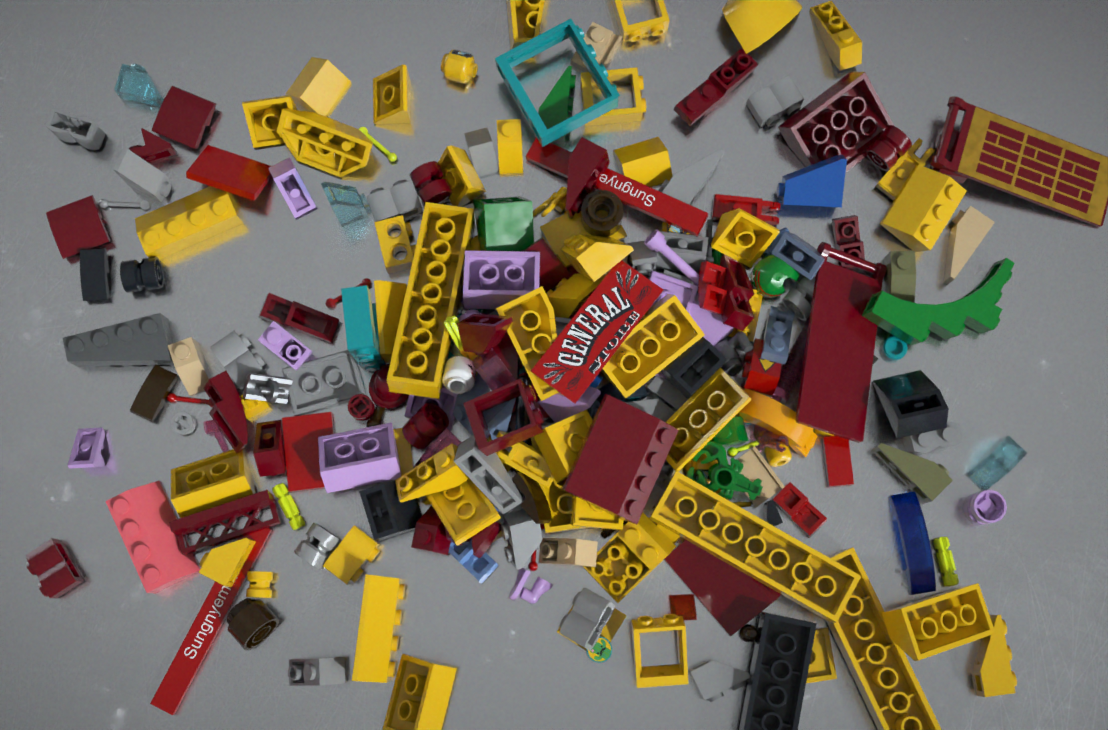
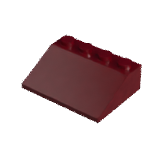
M850 72L779 125L778 128L788 146L805 167L836 155H843L847 159V171L866 157L865 150L875 140H880L879 135L889 125L894 126L866 73Z
M605 394L562 490L621 520L637 525L678 433V429L657 417Z
M686 539L664 559L730 637L782 595Z

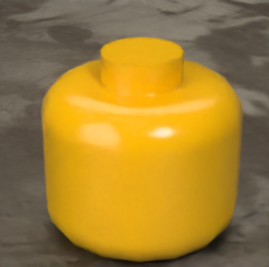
M772 440L764 449L767 462L772 467L787 464L792 458L789 446L785 441Z

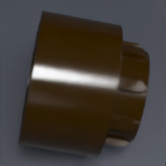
M597 190L590 193L584 199L581 206V222L584 229L591 235L602 237L611 236L618 231L623 219V204L620 198L607 190ZM598 210H605L609 215L605 218H599L595 213Z
M246 598L236 604L228 613L226 622L229 625L227 630L244 650H251L260 645L274 632L279 624V619L262 600L256 601L255 599Z

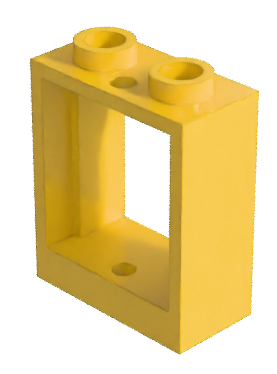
M611 0L621 36H623L622 41L629 40L630 42H635L644 36H659L668 31L670 20L664 0H654L659 18L631 25L627 23L621 0Z
M638 67L607 70L609 82L632 81L634 108L613 109L586 123L585 126L641 121L643 112H646V100L641 98L640 90L644 89L643 76H638ZM590 72L580 73L583 110L594 105L591 84L596 83Z
M666 614L660 618L640 616L637 619L631 620L634 676L637 688L688 684L686 626L683 616ZM677 630L678 664L641 667L640 633Z

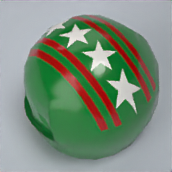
M771 254L760 260L751 272L753 288L760 295L769 298L785 293L783 287L785 279L797 282L800 277L799 273L790 265Z

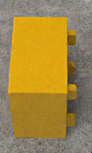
M587 410L545 427L543 433L534 436L557 483L568 477L593 422Z

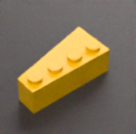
M506 0L510 50L539 35L545 0Z

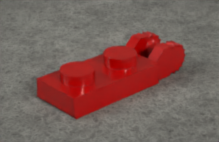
M714 194L711 220L720 221L722 214L740 208L770 225H778V217L761 215L762 209L767 211L780 210L781 204L764 201L762 198Z

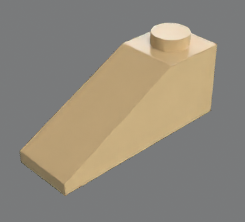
M972 206L968 207L965 211L960 210L952 220L955 225L950 230L944 283L947 285L956 278L995 223Z

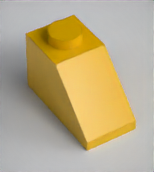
M521 119L497 120L499 175L523 174Z
M244 538L211 549L209 553H205L199 564L201 566L199 573L225 587H232L256 541Z

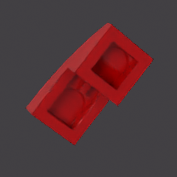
M708 261L701 262L698 281V298L701 309L723 315L728 292L723 289L727 268Z
M791 482L773 498L775 504L809 538L827 521V518Z

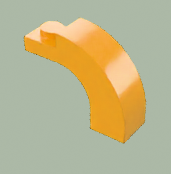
M745 388L744 391L752 400L737 414L744 421L758 425L776 434L798 455L807 457L818 437L813 432L814 428L796 423V412L768 396Z

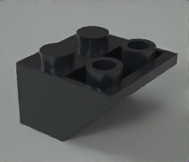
M395 481L359 491L375 541L378 542L415 530L416 522L422 517L418 499L400 502Z

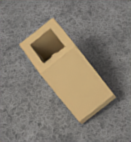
M542 538L539 563L596 567L598 542L583 539Z

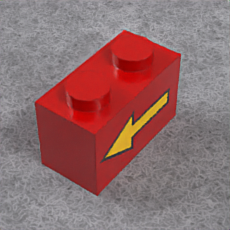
M755 338L753 349L745 353L744 361L748 362H745L741 377L745 378L744 388L773 396L780 379L782 364L762 359L763 340Z

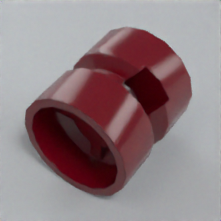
M889 125L879 135L880 140H875L865 151L868 158L877 167L884 171H889L897 163L898 156H903L912 147V142L899 128Z
M436 161L418 166L409 175L415 188L420 189L419 196L424 206L425 202L439 204L452 194L447 180L442 179L443 172Z
M426 403L404 424L402 433L413 447L425 449L448 427L449 419L444 410L438 405Z

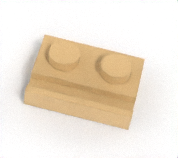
M592 22L583 39L587 45L591 44L597 56L595 59L598 64L602 63L607 69L622 42L623 36H618L613 31ZM576 51L571 59V65L589 72Z
M753 447L737 459L744 465L741 474H744L752 482L757 478L762 480L761 485L763 488L761 494L756 496L755 500H750L748 492H744V495L754 508L785 487L756 447Z

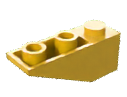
M832 0L811 7L810 12L829 57L839 71L862 64V40Z
M450 444L396 479L399 501L405 502L454 488L470 479L454 462L458 446Z
M990 615L995 634L982 638L972 669L977 696L991 697L1016 693L1017 679L1014 671H1011L1010 665L1012 652L1009 645L1006 644L1005 638L1007 625L1001 615Z

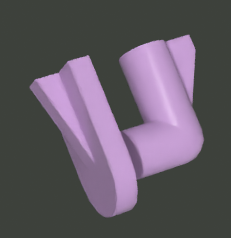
M524 568L519 569L515 584L509 594V599L514 601L520 593L521 599L535 604L542 594L552 588L553 584L537 577L532 589L529 590L523 587L530 571Z

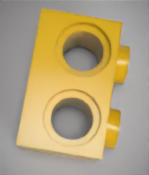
M403 215L374 222L388 274L411 269L416 244L411 245L409 237L413 236L410 222L405 223ZM396 228L401 230L399 236H389L391 230ZM399 251L407 253L406 257L402 260L395 259V255Z

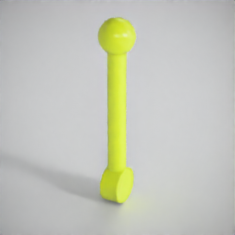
M366 127L359 128L376 147L388 156L389 161H396L397 155L390 153L368 133Z
M773 433L743 446L731 447L728 450V454L731 457H735L738 452L776 439L777 435Z

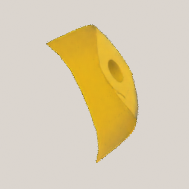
M728 0L722 8V12L747 54L769 40L801 11L802 5L797 0Z

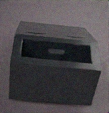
M702 337L660 372L689 399L725 364L727 359L708 340Z
M921 370L873 380V385L897 439L947 428L949 408L940 389Z

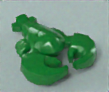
M709 441L693 457V461L697 462L703 454H706L707 457L701 460V464H707L716 459L718 463H715L708 469V476L711 481L709 484L700 469L697 472L699 478L695 479V467L692 466L688 470L686 477L713 492L720 488L721 491L718 495L727 500L732 498L734 491L748 492L750 500H755L756 496H760L763 488L761 485L762 480L757 478L752 482L744 474H741L744 465L737 459L735 460L734 457L730 459L731 465H729L726 450L722 444Z

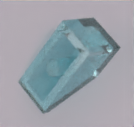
M122 64L114 88L117 95L123 100L160 108L164 98L146 71V68L138 64H131V66Z
M1009 435L998 439L966 474L983 491L988 490L1009 473L1027 452Z

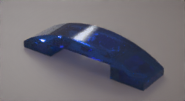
M915 491L890 495L894 520H897L907 566L905 573L910 595L936 591L932 550Z

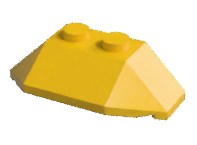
M282 109L277 133L283 138L286 146L297 161L338 177H343L367 165L373 142L359 129L315 112Z

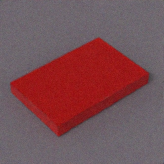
M210 145L206 146L186 171V178L253 201L256 200L272 175L268 169L271 167L270 165Z
M324 412L282 418L288 492L325 488L320 474L318 437L335 434L333 413Z

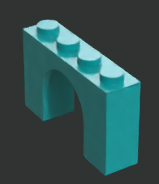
M367 285L342 288L347 349L361 368H365L366 371L379 370L380 366L385 365L386 362L380 355L376 303L371 302V293Z

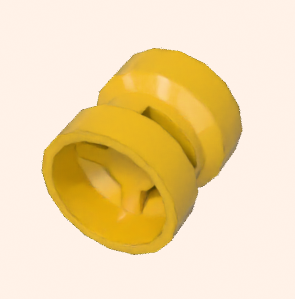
M248 571L247 580L250 584L249 588L246 589V597L272 598L270 582L273 580V572Z

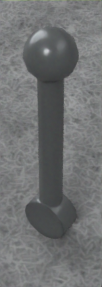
M708 219L707 237L709 238L705 261L714 263L711 247L713 220Z

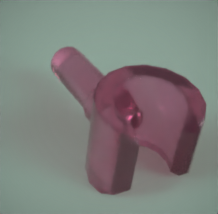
M214 420L205 421L203 423L205 433L207 435L214 433L222 451L229 450L222 437L221 430Z

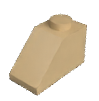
M189 337L168 345L175 369L189 396L204 392L203 388L211 377L199 342Z

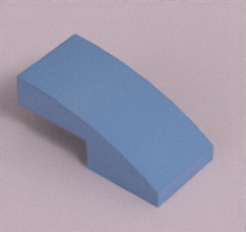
M472 540L466 545L457 546L455 542L450 543L449 553L481 584L499 566L486 552L481 558L474 556Z

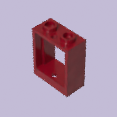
M518 379L463 403L478 449L486 456L544 432L541 426L544 419L539 408L535 409L533 400L536 399L531 385H526L521 379ZM521 396L531 424L492 440L483 412Z

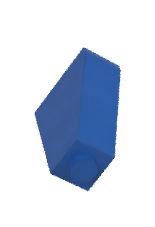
M836 155L782 176V183H778L777 197H780L783 205L842 208L847 159L843 155Z

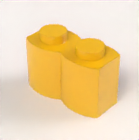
M354 525L326 560L323 567L346 585L351 582L356 583L365 572L362 570L364 564L367 561L372 563L379 554L380 550L377 548L380 543L375 541L357 525Z

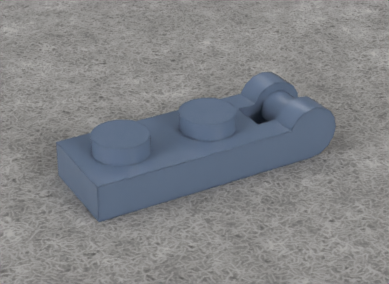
M770 306L762 346V359L785 365L788 358L795 312L789 310L783 312L778 310V307Z

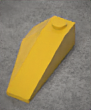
M543 286L496 308L499 316L512 317L513 322L507 332L540 400L543 401L559 392L531 372L557 338L554 309Z

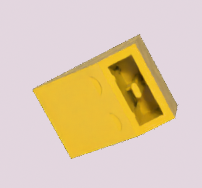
M642 512L637 525L627 522L623 529L619 530L597 552L596 567L584 568L619 603L671 553L676 545Z

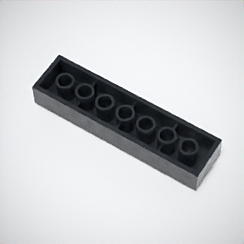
M761 612L739 730H798L817 623Z

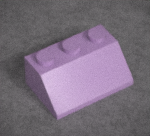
M465 251L464 309H496L539 288L540 252Z
M392 422L318 437L320 474L327 493L390 481L401 477L400 460Z

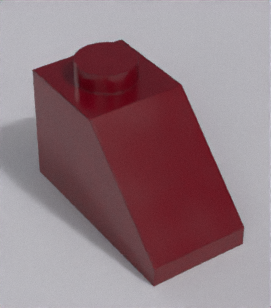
M472 314L458 322L457 325L464 352H473L476 355L489 353L490 349L502 340L513 322L512 317Z
M282 420L261 422L256 425L253 455L260 477L285 473L286 459Z
M432 505L416 522L411 548L448 555L451 541L446 539V527Z

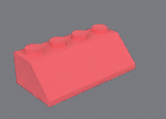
M161 481L129 489L105 501L146 593L156 594L200 571L201 568L194 553L182 555L178 537L171 532L169 522L178 518ZM185 536L186 545L189 547L190 544Z

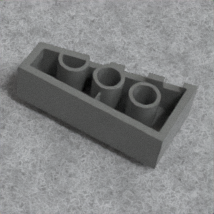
M161 313L63 337L67 362L77 367L174 365L168 345L173 344L169 320Z

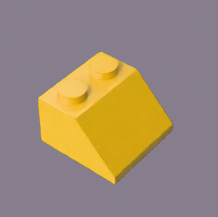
M576 273L568 280L563 278L556 286L555 291L550 289L546 293L554 309V316L572 319L605 276L602 275L595 282L582 274Z

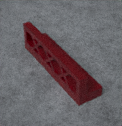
M268 490L169 522L171 532L178 537L182 555H187L281 523L274 495ZM270 507L273 519L264 522L256 519L261 509ZM245 516L249 518L245 528L237 530L232 527L237 517ZM221 524L224 526L225 529L219 537L213 538L207 535L213 525ZM192 532L201 535L195 545L187 547L184 535Z

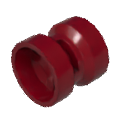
M364 394L352 396L347 405L350 415L360 422L368 421L373 416L375 410L372 400Z

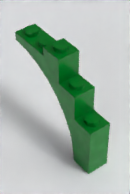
M1008 258L995 262L986 277L971 292L954 302L936 305L917 304L880 291L871 296L861 316L910 346L924 342L929 336L930 330L945 340L959 336L963 332L965 325L980 334L994 330L1000 322L999 315L1002 311L995 304L1002 296L1001 290L1004 284L1012 276L1011 270L1015 263Z

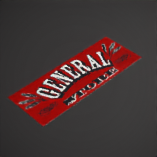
M621 260L612 267L536 363L531 372L570 401L576 403L663 292V289Z

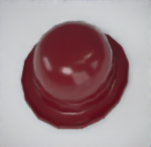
M390 363L376 370L369 382V394L372 401L379 407L387 409L398 407L409 398L408 394L389 392L387 375Z

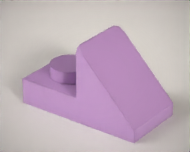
M103 427L78 429L68 462L69 469L105 466L101 454L105 438Z

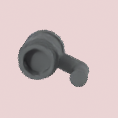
M742 331L738 332L730 340L721 341L714 346L727 359L721 368L729 376H735L743 370L741 357L735 348L740 344L745 353L753 349L746 334Z

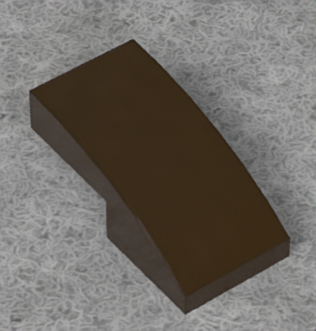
M155 365L141 386L130 408V412L153 422L166 403L165 397L178 380L177 374Z
M517 472L512 481L526 497L521 507L536 524L550 523L552 521L551 511L541 486L534 479L522 472Z

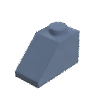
M784 232L772 251V254L786 262L809 280L813 279L825 261V258L812 245L793 233Z

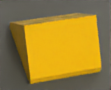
M311 57L285 96L291 95L294 102L310 112L328 117L351 84V81L327 59Z
M402 64L373 78L374 124L411 123L410 77L406 65Z
M291 95L242 102L253 148L285 143L283 138L278 135L277 128L283 108L297 110Z
M659 137L613 150L620 174L651 188L662 185L666 179L670 181L673 177L668 150Z
M452 145L447 146L438 161V165L443 172L442 179L447 180L452 190L451 196L448 197L452 206L462 207L486 192L466 151Z
M738 208L721 215L711 247L752 268L780 231Z

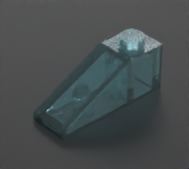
M331 182L321 183L330 206L342 227L368 216L365 209L369 207L364 193L359 195L356 187Z

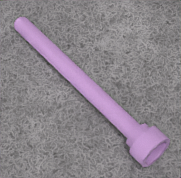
M658 229L654 230L646 238L644 245L651 251L661 252L698 286L699 274L666 244L665 236Z

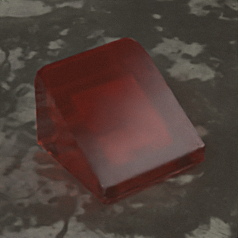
M694 594L669 595V613L683 616L684 620H697Z

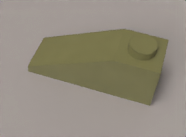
M890 251L883 259L884 265L887 266L884 276L885 292L899 299L915 303V251Z
M883 443L876 445L872 449L925 503L933 501L953 481L948 476L950 474L949 471L941 464H936L928 459Z

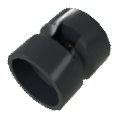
M158 257L143 258L141 263L137 260L122 261L120 263L121 282L127 293L142 291L143 287L147 290L163 287V270Z

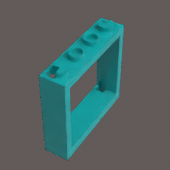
M571 18L495 58L499 74L542 147L618 107L620 94L617 91V86L614 83L610 84L607 79L608 73L602 63L598 64L595 59L597 56L591 44H586L583 39L585 35L582 28H579L578 25L576 26ZM569 38L605 99L547 129L512 67Z

